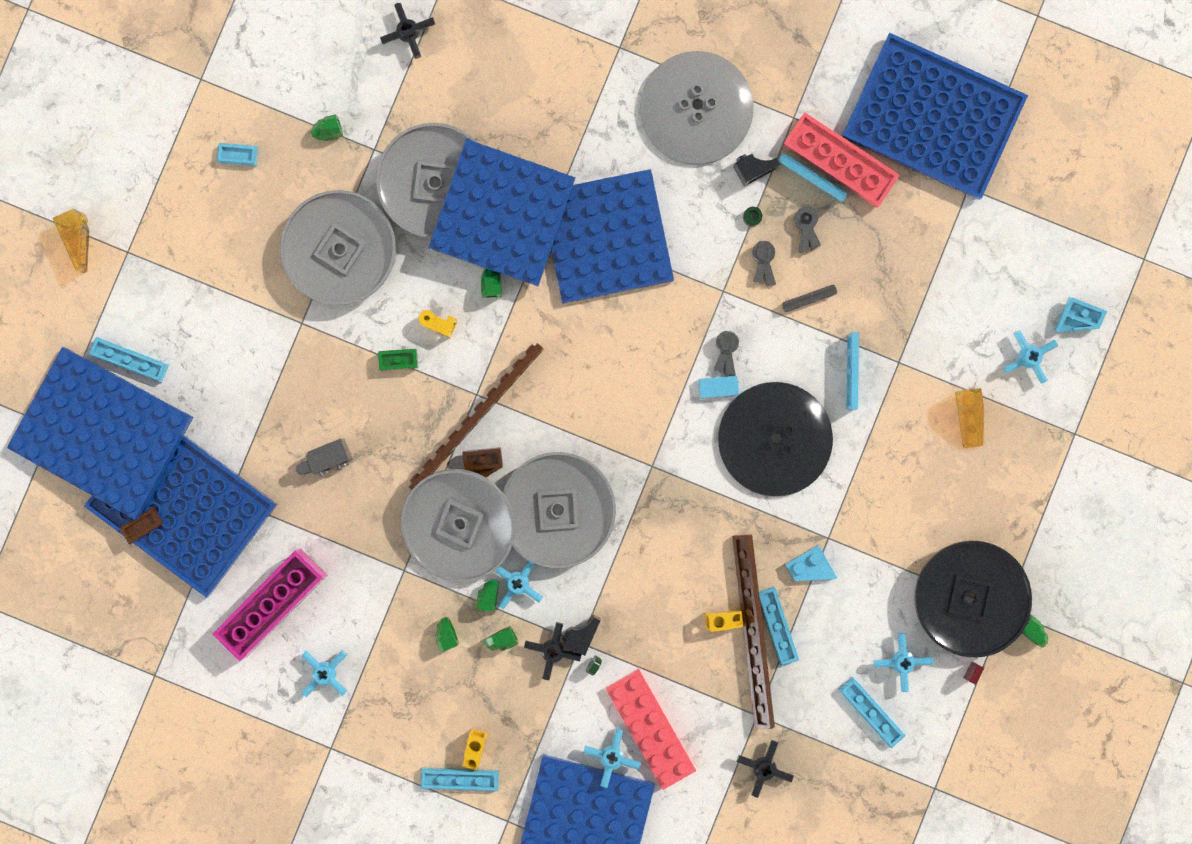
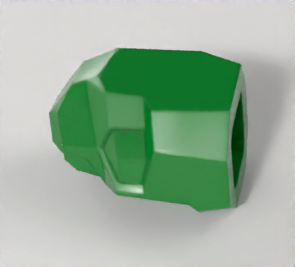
M334 114L318 120L311 129L312 137L317 140L329 141L343 136L339 117Z
M486 268L481 275L482 298L502 297L500 274Z
M491 579L484 583L483 588L478 591L475 609L495 611L499 586L497 580Z
M1030 615L1022 634L1034 644L1043 648L1048 643V635L1041 622L1033 615Z
M441 618L437 624L435 636L439 651L443 652L458 646L459 641L450 618Z
M508 626L487 637L484 640V644L492 651L498 649L504 651L519 644V641L512 627Z

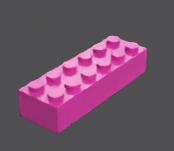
M302 549L295 550L212 635L239 662L244 660L328 575Z

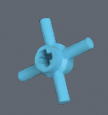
M1021 330L1014 332L1013 334L1021 347L1019 357L1016 361L1004 366L1003 370L1008 374L1021 366L1032 368L1040 384L1045 383L1048 380L1040 367V363L1042 362L1043 354L1058 347L1057 342L1053 340L1038 348L1028 345Z
M528 561L521 572L509 573L501 566L494 571L506 579V587L508 589L498 603L499 607L504 609L514 595H521L523 593L538 603L542 600L543 596L529 587V579L527 577L535 563ZM520 579L522 581L520 584L523 586L514 587L513 580L517 581Z
M898 633L899 651L893 655L892 659L874 660V668L893 667L896 672L900 673L901 692H909L908 673L915 666L933 665V658H914L911 653L907 652L906 633ZM904 659L907 660L905 663H903V666L900 665V662H903Z
M306 650L301 657L313 668V680L301 691L302 695L307 697L318 685L330 684L343 696L347 690L335 679V668L347 656V653L341 650L330 663H319ZM325 670L328 674L323 677L321 673Z
M619 728L615 730L611 746L599 750L585 745L583 751L584 754L600 758L602 765L605 767L600 786L608 788L612 770L619 768L621 765L639 770L641 764L639 761L623 757V753L619 749L623 730ZM611 752H614L615 757H617V760L613 761V763H609V759L606 758L607 754H611Z

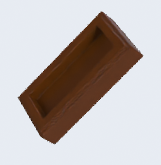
M154 507L141 514L138 520L133 519L119 529L130 545L162 526L164 522Z

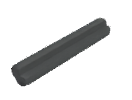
M835 285L821 288L783 302L782 308L784 312L800 308L837 294V289Z

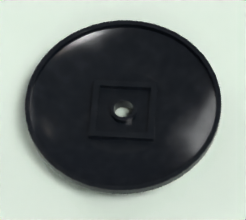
M783 382L758 384L739 394L724 412L718 431L719 452L727 471L743 487L766 496H786L799 492L811 485L827 466L833 446L831 423L822 405L804 389ZM775 433L780 434L782 437V441L778 445L772 442V436Z
M969 540L948 545L935 553L927 561L917 579L914 601L917 617L922 628L938 646L959 656L978 658L996 654L1017 640L1025 629L1030 617L1032 591L1023 567L1010 553L991 543ZM972 592L975 599L973 602L968 603L966 595Z

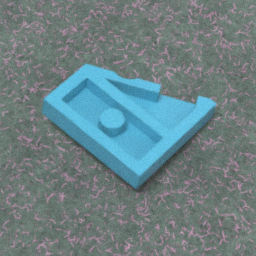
M1069 297L1054 331L1066 332L1099 329L1107 311Z
M819 545L785 563L794 581L837 578Z

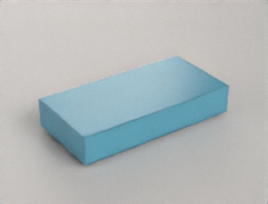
M218 144V163L257 166V146Z
M737 376L699 379L700 398L739 395Z

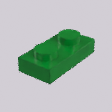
M417 349L378 351L379 370L418 368Z

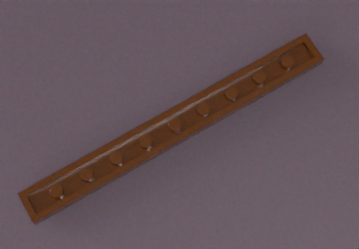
M538 343L535 346L532 344L525 351L527 355L522 360L519 358L513 364L514 370L510 374L506 373L500 379L501 384L497 389L493 387L488 392V399L484 403L481 401L474 408L476 412L471 417L468 415L462 421L461 425L463 427L459 431L455 430L448 437L450 441L446 446L442 444L435 452L437 456L433 460L429 459L423 465L424 470L420 475L416 473L411 478L410 482L412 484L409 486L411 490L440 467L542 353L543 347Z
M752 534L734 535L732 538L755 728L772 729L775 728L753 537Z

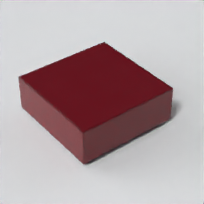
M972 661L963 678L974 685L977 684L984 667Z

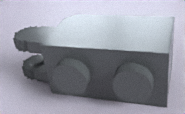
M338 439L308 451L306 455L307 461L297 465L296 472L301 475L312 472L313 474L324 476L331 473L330 469L334 467L341 469L348 466V462L353 459L345 439Z

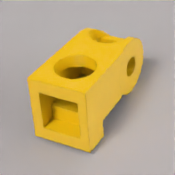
M430 310L422 311L418 318L420 324L450 338L458 322L456 318L449 315L447 320L437 317Z
M741 610L705 612L706 629L710 632L743 627Z
M471 729L462 767L478 770L488 735L487 732Z

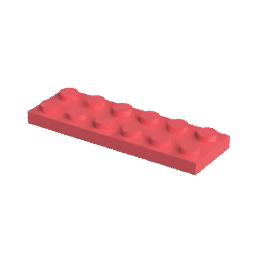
M805 112L782 145L876 208L880 206L900 176Z
M639 668L606 687L609 696L662 790L696 772L693 763Z

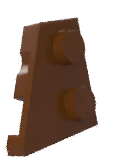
M501 447L462 452L464 470L488 477L503 467Z

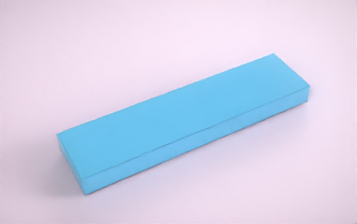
M783 153L778 162L841 202L845 200L847 196L846 191L786 153Z
M852 332L847 335L846 409L858 410L859 332Z
M99 337L95 338L89 353L91 356L158 382L163 381L169 366L166 363Z
M775 586L760 590L761 609L780 666L798 661L799 658Z
M853 677L838 689L891 749L906 736Z
M426 767L421 769V789L498 791L499 770Z

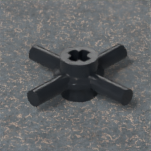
M396 3L394 7L400 22L395 32L380 37L382 44L396 39L407 42L414 59H418L421 57L416 43L419 31L436 25L434 18L431 17L416 23L411 19H407L402 4Z
M556 622L552 639L544 644L525 641L524 648L541 652L542 657L546 660L542 677L544 680H550L553 664L562 658L578 662L581 660V654L564 650V646L559 641L563 628V623ZM551 647H555V651L558 653L550 655L548 649L551 650Z
M771 740L765 757H760L755 761L738 755L736 760L740 764L753 768L757 780L751 795L756 798L760 795L764 781L770 780L774 776L790 783L793 781L794 775L778 770L773 761L779 743L775 740ZM767 765L769 769H765L763 772L761 768H765Z

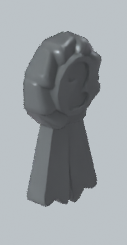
M800 208L794 216L795 226L801 229L798 252L804 251L808 253L809 243L811 250L821 246L813 229L818 222L816 211L812 208Z
M759 241L752 248V257L758 263L753 282L763 284V277L765 275L767 287L771 284L776 285L770 262L775 257V247L769 241Z
M723 331L716 338V347L721 353L715 364L714 371H719L722 374L725 364L726 377L736 375L732 353L738 349L739 338L732 331Z

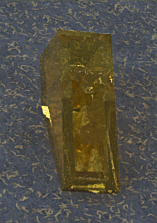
M71 209L52 219L75 270L86 273L89 249L88 219L83 212Z
M977 388L957 391L955 396L963 448L983 446L984 403L982 390Z

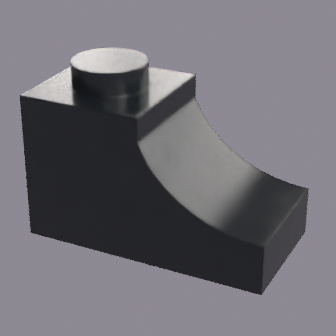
M743 154L736 159L737 162H735L733 168L745 187L776 170L780 163L777 158L760 160L755 158L753 154L748 156Z
M593 615L592 619L584 626L576 628L572 626L570 631L566 629L562 638L565 641L564 647L585 656L601 618Z

